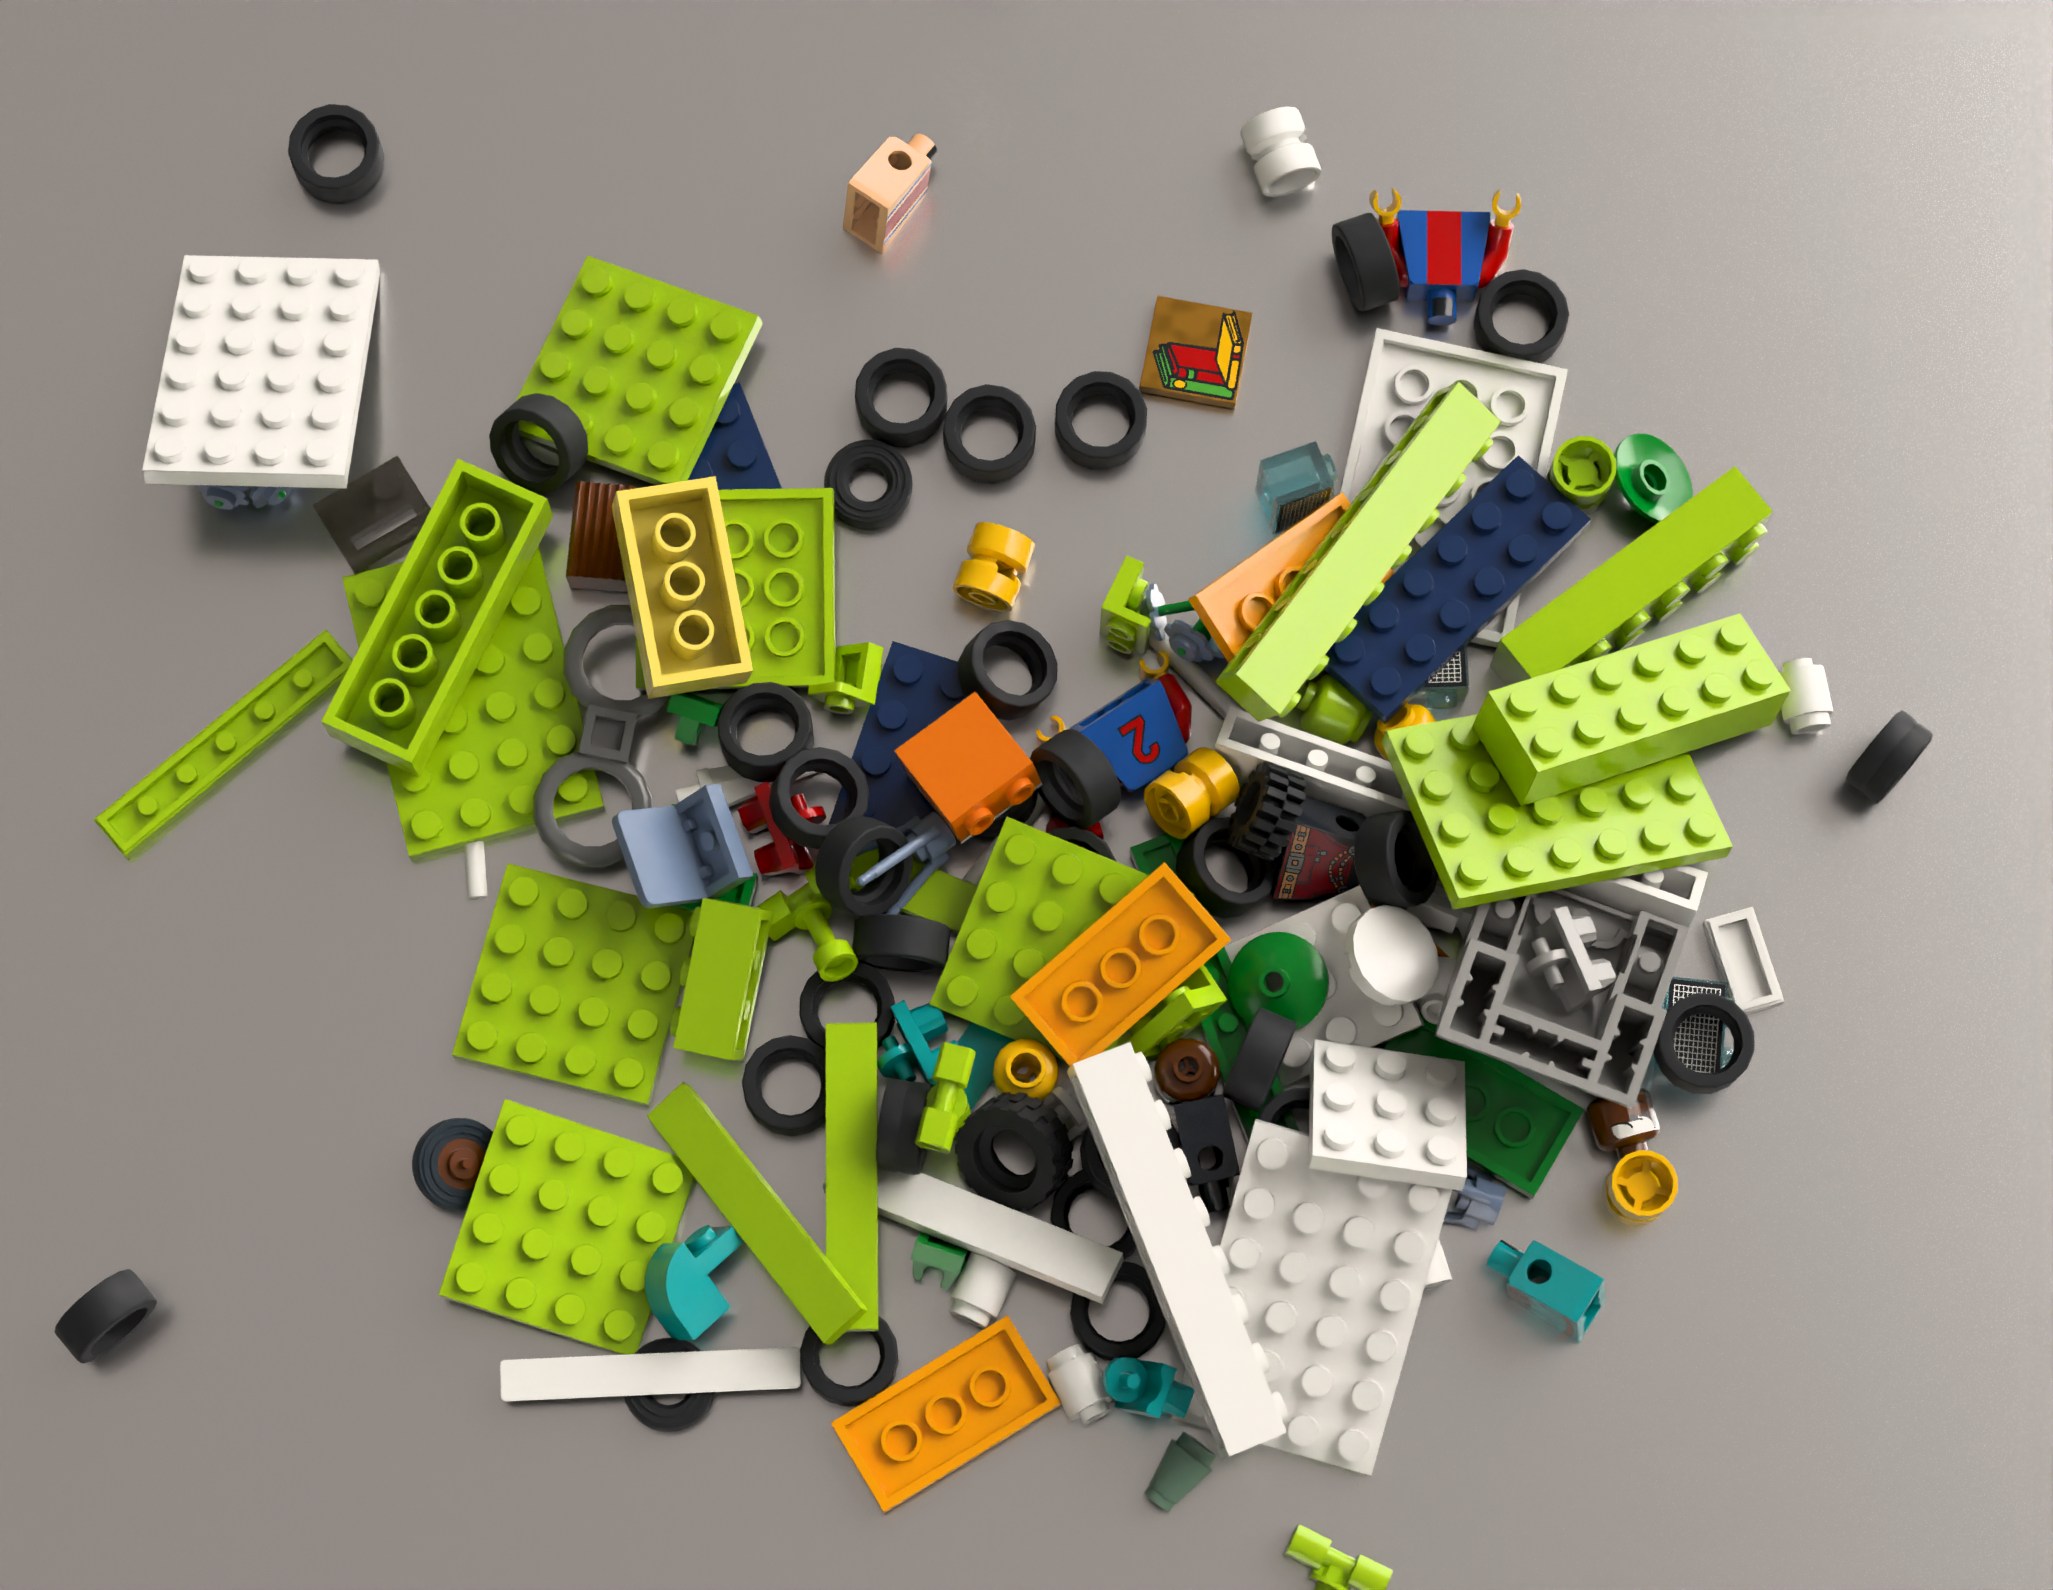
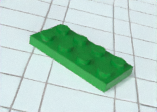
M1420 1013L1425 1024L1424 1026L1386 1042L1383 1049L1464 1061L1466 1159L1468 1162L1533 1199L1585 1109L1501 1060L1436 1037L1437 1024L1428 1022Z

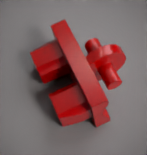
M767 781L754 787L757 796L738 807L737 810L747 832L756 833L769 828L773 842L754 850V857L760 873L767 876L782 874L788 871L800 875L805 874L814 866L807 847L800 846L785 837L774 823L769 807L771 782ZM797 794L790 798L793 807L799 815L809 822L819 824L826 819L824 808L822 806L808 808L803 794Z

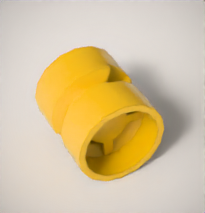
M990 522L977 523L967 546V553L971 559L961 562L952 590L964 600L977 606L998 612L1012 611L1021 587V582L1017 575L1026 573L1035 550L1034 542L1011 528Z
M1200 747L1179 761L1174 767V772L1167 770L1145 788L1144 799L1150 815L1158 826L1170 836L1183 839L1202 827L1210 819V816H1216L1235 802L1239 797L1240 787L1237 776L1229 763L1216 751L1207 747Z
M1638 1150L1627 1154L1608 1173L1603 1184L1602 1198L1607 1211L1617 1221L1628 1226H1643L1657 1219L1673 1203L1678 1192V1177L1673 1165L1664 1156L1653 1151Z

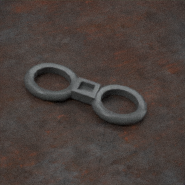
M609 605L591 612L572 630L564 648L563 674L572 695L587 709L579 751L559 758L542 775L533 796V820L541 840L559 858L580 867H605L624 859L618 839L603 846H583L571 841L558 828L553 816V800L559 786L570 776L584 770H601L615 776L627 788L632 801V810L652 808V796L646 781L628 759L636 720L657 712L671 698V695L648 699L646 693L632 700H613L601 695L589 683L583 669V655L588 643L600 631L614 625H630L634 627L630 605Z

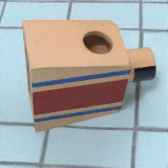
M919 133L915 134L907 144L897 137H889L848 182L843 229L883 254L927 192L931 160L938 152L934 142L927 136Z

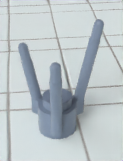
M934 811L923 819L916 815L904 825L897 827L896 829L906 836L908 843L857 878V884L864 886L911 854L919 863L926 859L928 860L926 865L909 883L900 900L885 914L897 915L934 871L950 860L945 851L956 844V839L945 821ZM876 840L867 843L859 850L856 857L877 849L878 844Z
M1467 1165L1468 1179L1465 1181L1463 1190H1453L1458 1193L1455 1207L1464 1211L1463 1213L1446 1211L1443 1223L1461 1224L1477 1230L1480 1221L1494 1225L1504 1201L1506 1187L1493 1183L1494 1176L1479 1172Z

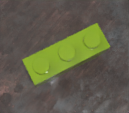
M703 898L701 907L695 908L690 923V935L695 937L692 955L685 958L680 973V984L685 987L682 1005L675 1008L670 1024V1034L675 1036L673 1048L727 1060H744L773 911Z

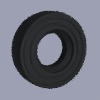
M860 440L844 446L833 456L825 472L824 488H833L834 513L842 521L857 528L875 529L890 524L904 512L912 495V474L907 461L894 447L877 440ZM865 467H873L880 470L888 481V486L883 496L869 502L857 499L849 489L852 475L857 470Z
M661 1338L645 1344L634 1354L694 1352L701 1350L686 1340ZM715 1392L687 1393L684 1399L672 1405L661 1404L652 1395L624 1396V1399L631 1413L642 1424L658 1431L675 1432L689 1428L700 1421L711 1407Z

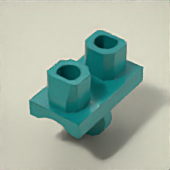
M903 1000L890 1007L898 1022L896 1025L905 1043L899 1045L895 1036L885 1038L882 1041V1045L886 1052L877 1061V1067L883 1077L892 1078L899 1076L900 1080L914 1082L916 1075L912 1069L917 1065L925 1082L934 1087L938 1083L932 1080V1075L940 1047L931 1051L926 1041L949 1031L940 1009L929 1005V1003L909 1010L906 1002ZM956 1040L948 1042L951 1044L958 1045Z
M1119 1357L1108 1363L1103 1371L1102 1383L1105 1392L1116 1401L1115 1408L1127 1413L1159 1418L1161 1414L1166 1415L1169 1413L1176 1417L1184 1418L1194 1395L1192 1387L1174 1380L1177 1369L1164 1363Z

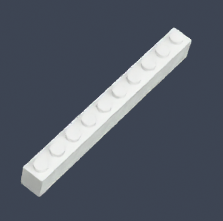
M1232 706L1229 707L1214 751L1220 754L1232 767L1237 776L1240 791L1244 782L1248 784L1249 774L1252 770L1256 771L1258 764L1268 762L1305 778L1306 789L1303 792L1306 793V797L1362 813L1367 818L1380 813L1411 811L1389 761L1269 719L1258 722L1248 712ZM1684 865L1564 888L1562 890L1632 916H1636L1642 910L1689 928L1697 912L1708 872Z

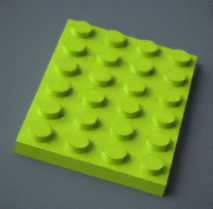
M539 545L421 776L417 777L387 763L405 843L411 861L459 849L472 842H486L536 829L537 827L533 820V796L542 775L559 758L579 751L584 723L578 700L572 695L563 674L565 647ZM403 562L342 577L358 647H360ZM584 770L570 776L559 786L553 800V816L556 823L606 811L596 770Z
M1478 714L1386 730L1381 741L1453 910L1726 858L1733 847L1689 752L1520 806L1472 727Z

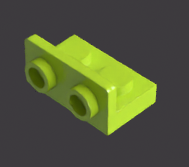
M1126 555L1102 604L1099 635L1106 637L1105 643L1117 651L1131 654L1135 650L1144 654L1149 643L1151 620L1141 615L1140 612L1142 599H1146L1145 593L1149 582L1143 580L1145 563Z
M1203 964L1151 1009L1143 1019L1134 1024L1129 1030L1133 1036L1124 1044L1130 1042L1134 1053L1141 1051L1146 1060L1158 1058L1159 1053L1167 1044L1184 1038L1225 1003L1227 998Z

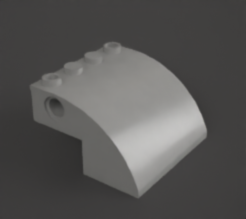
M1562 889L1475 905L1444 997L1435 1036L1632 1109L1634 1108L1667 1010L1662 1009V1005L1689 928L1642 910L1636 916H1632ZM1567 906L1571 916L1588 915L1591 917L1597 933L1596 941L1589 948H1585L1591 961L1603 958L1610 961L1616 974V981L1606 991L1595 995L1580 1010L1572 1012L1566 1011L1558 990L1550 989L1545 976L1530 978L1525 967L1529 961L1537 957L1531 944L1536 940L1532 931L1550 918V912L1553 909Z

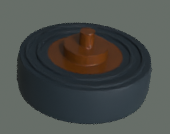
M468 1118L447 1119L430 1127L419 1139L412 1158L414 1180L421 1193L429 1201L441 1208L467 1210L493 1132L484 1124Z

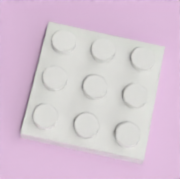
M1360 885L1224 946L1232 964L1240 949L1252 939L1266 933L1286 932L1307 940L1318 950L1324 959L1329 975L1327 999L1316 1018L1305 1027L1296 1030L1293 1034L1278 1071L1284 1086H1289L1310 1076V1052L1314 1039L1374 1048L1425 1025L1415 1002L1407 1005H1381L1366 996L1352 980L1348 967L1352 966L1349 960V953L1344 955V940L1347 930L1359 915L1374 908L1372 903L1365 897ZM1275 972L1268 976L1267 987L1272 992L1279 991L1283 986V978L1279 973Z
M1314 1039L1310 1052L1309 1168L1462 1191L1467 1179L1465 1062Z

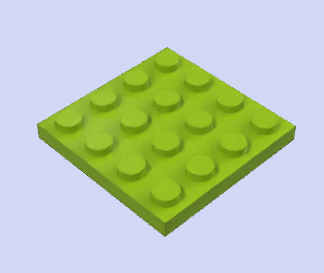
M587 255L517 400L522 396L539 393L553 396L568 405L581 420L587 434L588 454L586 460L654 485L688 481L763 323L759 315ZM519 421L520 436L556 448L553 439L544 429L532 422Z
M833 488L718 490L753 672L746 683L712 689H742L750 684L774 682L789 688H808L809 685L836 682ZM636 638V689L639 691L646 690Z
M1006 817L929 1005L1014 1040L1022 1038L1037 1040L1047 1045L1055 1057L1064 1060L1009 996L1142 882L1148 874ZM1130 1028L1103 1052L1121 1046L1133 1036L1129 1031Z
M507 863L452 1056L463 1061L649 1107L668 1041L672 1015L678 1005L683 987L680 984L682 965L687 956L691 957L695 937L690 935L693 911L671 906L646 908L640 903L637 895Z
M504 1099L438 1296L619 1355L634 1354L639 1348L651 1311L645 1293V1275L649 1261L662 1243H673L694 1176L677 1155Z

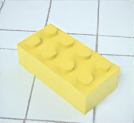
M716 476L616 491L612 503V511L648 699L746 683L753 672Z

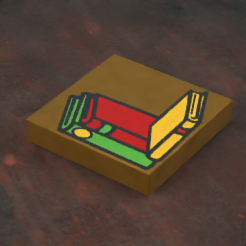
M1157 295L1139 391L1235 409L1253 313Z

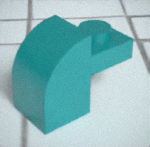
M703 1226L686 1239L685 1244L684 1242L662 1243L651 1257L645 1275L646 1298L653 1314L671 1338L695 1340L731 1308L708 1274L744 1243L732 1226Z

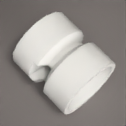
M1281 107L1266 111L1246 122L1240 129V135L1247 153L1251 155L1252 160H1258L1254 165V172L1265 196L1276 197L1296 192L1314 182L1321 175V168L1313 147L1310 144L1303 143L1307 139L1305 134L1306 128L1299 110L1295 107Z

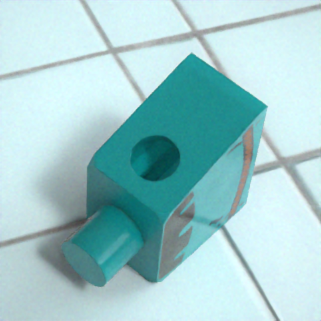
M1500 1240L1486 1266L1508 1279L1506 1286L1510 1299L1578 1343H1580L1606 1301L1605 1282L1602 1277L1538 1241L1533 1240L1524 1253L1506 1241ZM1540 1276L1549 1279L1542 1284L1531 1282L1534 1278Z

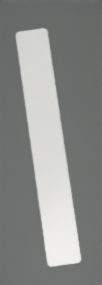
M797 1347L503 1360L500 1363L501 1399L503 1401L796 1389L801 1385L800 1351Z

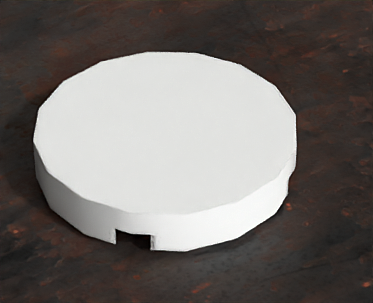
M1382 905L1369 909L1359 915L1348 927L1344 940V955L1349 953V960L1352 966L1348 967L1352 980L1366 996L1381 1005H1407L1424 997L1434 986L1439 970L1437 948L1430 932L1416 916L1401 907Z

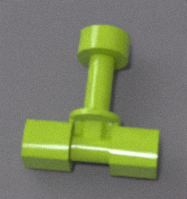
M814 866L805 873L808 883L789 896L780 890L756 907L773 911L769 937L773 941H776L795 927L803 930L809 929L818 948L814 952L812 959L820 977L829 982L838 981L849 976L856 969L858 960L850 943L844 939H836L827 922L832 913L830 903L822 897L816 885ZM851 872L849 873L850 889L856 886Z
M947 1042L941 1043L932 1075V1080L938 1084L932 1087L927 1095V1107L923 1109L915 1139L917 1146L942 1153H950L953 1139L957 1136L959 1128L965 1124L963 1121L972 1114L963 1089L967 1088L976 1052L973 1049Z
M1300 1524L1295 1527L1283 1554L1312 1568L1308 1577L1317 1582L1314 1590H1349L1350 1587L1356 1590L1386 1589L1393 1570L1361 1554L1357 1555L1356 1559L1330 1547L1332 1540Z

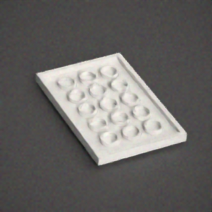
M184 255L142 469L145 484L347 488L380 278L378 260Z
M1376 328L1340 493L1343 492L1350 504L1437 391L1460 382L1501 421L1490 435V438L1493 440L1490 449L1480 459L1469 463L1463 471L1467 476L1465 482L1453 495L1448 498L1444 496L1436 507L1440 512L1439 516L1423 533L1419 534L1417 532L1408 544L1412 547L1410 555L1400 566L1393 570L1394 573L1518 455L1545 478L1568 369ZM1521 593L1471 642L1497 648L1500 639L1514 628Z
M1255 1119L1220 1247L1225 1254L1230 1269V1274L1224 1276L1232 1295L1238 1293L1241 1296L1249 1315L1250 1322L1245 1324L1244 1327L1251 1344L1258 1342L1266 1356L1269 1372L1264 1373V1377L1270 1392L1274 1393L1277 1391L1280 1394L1289 1416V1421L1283 1423L1287 1433L1261 1444L1371 1476L1452 1189L1310 1169L1309 1134ZM1185 1370L1182 1384L1192 1387ZM1194 1392L1185 1417L1181 1418L1172 1415V1418L1209 1429Z

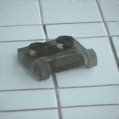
M398 455L347 484V488H340L312 505L355 576L368 571L369 566L414 541L431 510ZM413 509L416 517L359 550L354 546L353 543L408 510Z

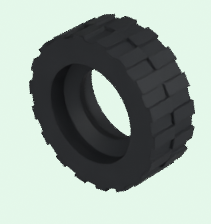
M1007 1092L1000 1094L997 1098L994 1096L963 1121L965 1124L958 1130V1143L955 1144V1154L958 1155L959 1161L957 1165L959 1171H962L966 1180L964 1181L969 1188L972 1187L978 1196L1016 1211L1035 1208L1059 1189L1069 1177L1068 1171L1073 1167L1074 1159H1072L1071 1152L1074 1149L1073 1143L1069 1140L1067 1134L1069 1131L1065 1123L1062 1124L1057 1117V1112L1053 1108H1048L1044 1105V1101L1037 1097L1031 1098L1026 1093L1021 1092L1017 1094ZM1012 1129L1028 1141L1036 1157L1035 1166L1031 1172L1017 1175L1002 1164L993 1147L994 1137L999 1131Z

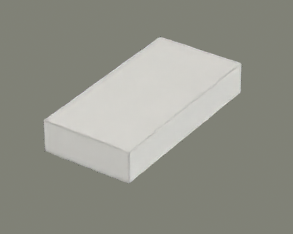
M1753 907L1705 920L1702 924L1721 982L1726 985L1725 994L1727 999L1734 1001L1746 1014L1782 1005L1784 998Z

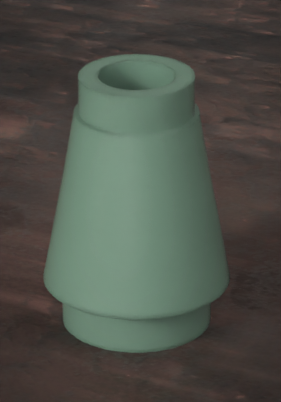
M1183 1431L1177 1441L1171 1439L1149 1483L1150 1486L1144 1492L1145 1495L1169 1512L1174 1504H1177L1213 1471L1210 1465L1217 1456L1197 1439Z

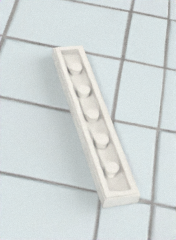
M878 1169L879 1215L1103 1304L1124 1261L1123 1253L926 1174L911 1175ZM825 1179V1181H824V1183H823V1185H822V1186H823V1189H824V1193H826V1179Z

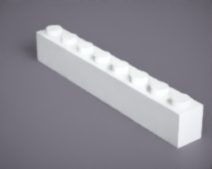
M1129 1042L1072 1064L1067 1070L1068 1076L1221 1459L1286 1434L1287 1432L1283 1424L1289 1421L1286 1406L1277 1391L1274 1393L1270 1392L1264 1377V1373L1269 1372L1266 1356L1258 1342L1254 1344L1250 1342L1244 1327L1245 1324L1250 1322L1247 1309L1241 1296L1238 1293L1232 1295L1224 1277L1230 1274L1227 1259L1219 1245L1213 1247L1205 1230V1227L1210 1225L1207 1209L1199 1196L1193 1198L1185 1180L1191 1177L1190 1168L1183 1151L1180 1148L1173 1150L1166 1130L1171 1129V1121L1161 1100L1154 1102L1146 1083L1152 1081V1074L1144 1054L1141 1051L1134 1053Z

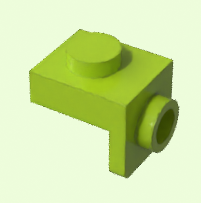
M871 642L836 647V682L809 685L807 696L824 702V709L841 714L853 713L854 707L875 705L884 647Z

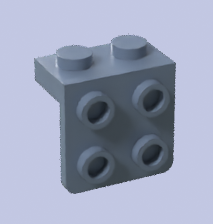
M720 784L705 785L673 806L626 810L619 812L612 818V825L640 903L646 908L702 902L703 898L718 899L753 877Z

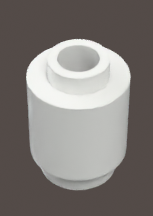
M1801 658L1784 663L1782 665L1783 672H1780V675L1791 691L1781 710L1784 723L1790 724L1791 733L1796 735L1807 734L1830 727L1829 715L1833 713V707L1824 666L1813 665L1811 658Z
M971 1252L950 1295L953 1303L949 1312L973 1325L987 1328L990 1319L997 1318L1017 1274L1009 1269V1266Z
M1082 1343L1070 1346L1046 1361L1050 1370L1047 1378L1070 1421L1081 1419L1083 1424L1086 1425L1104 1417L1111 1411L1108 1403L1113 1399L1107 1395L1103 1388V1371L1092 1352L1087 1353Z

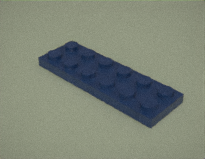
M1518 455L1384 583V589L1372 603L1367 606H1361L1353 617L1357 620L1355 628L1344 640L1339 643L1334 642L1325 654L1329 657V661L1324 669L1378 719L1386 724L1589 527L1591 518Z

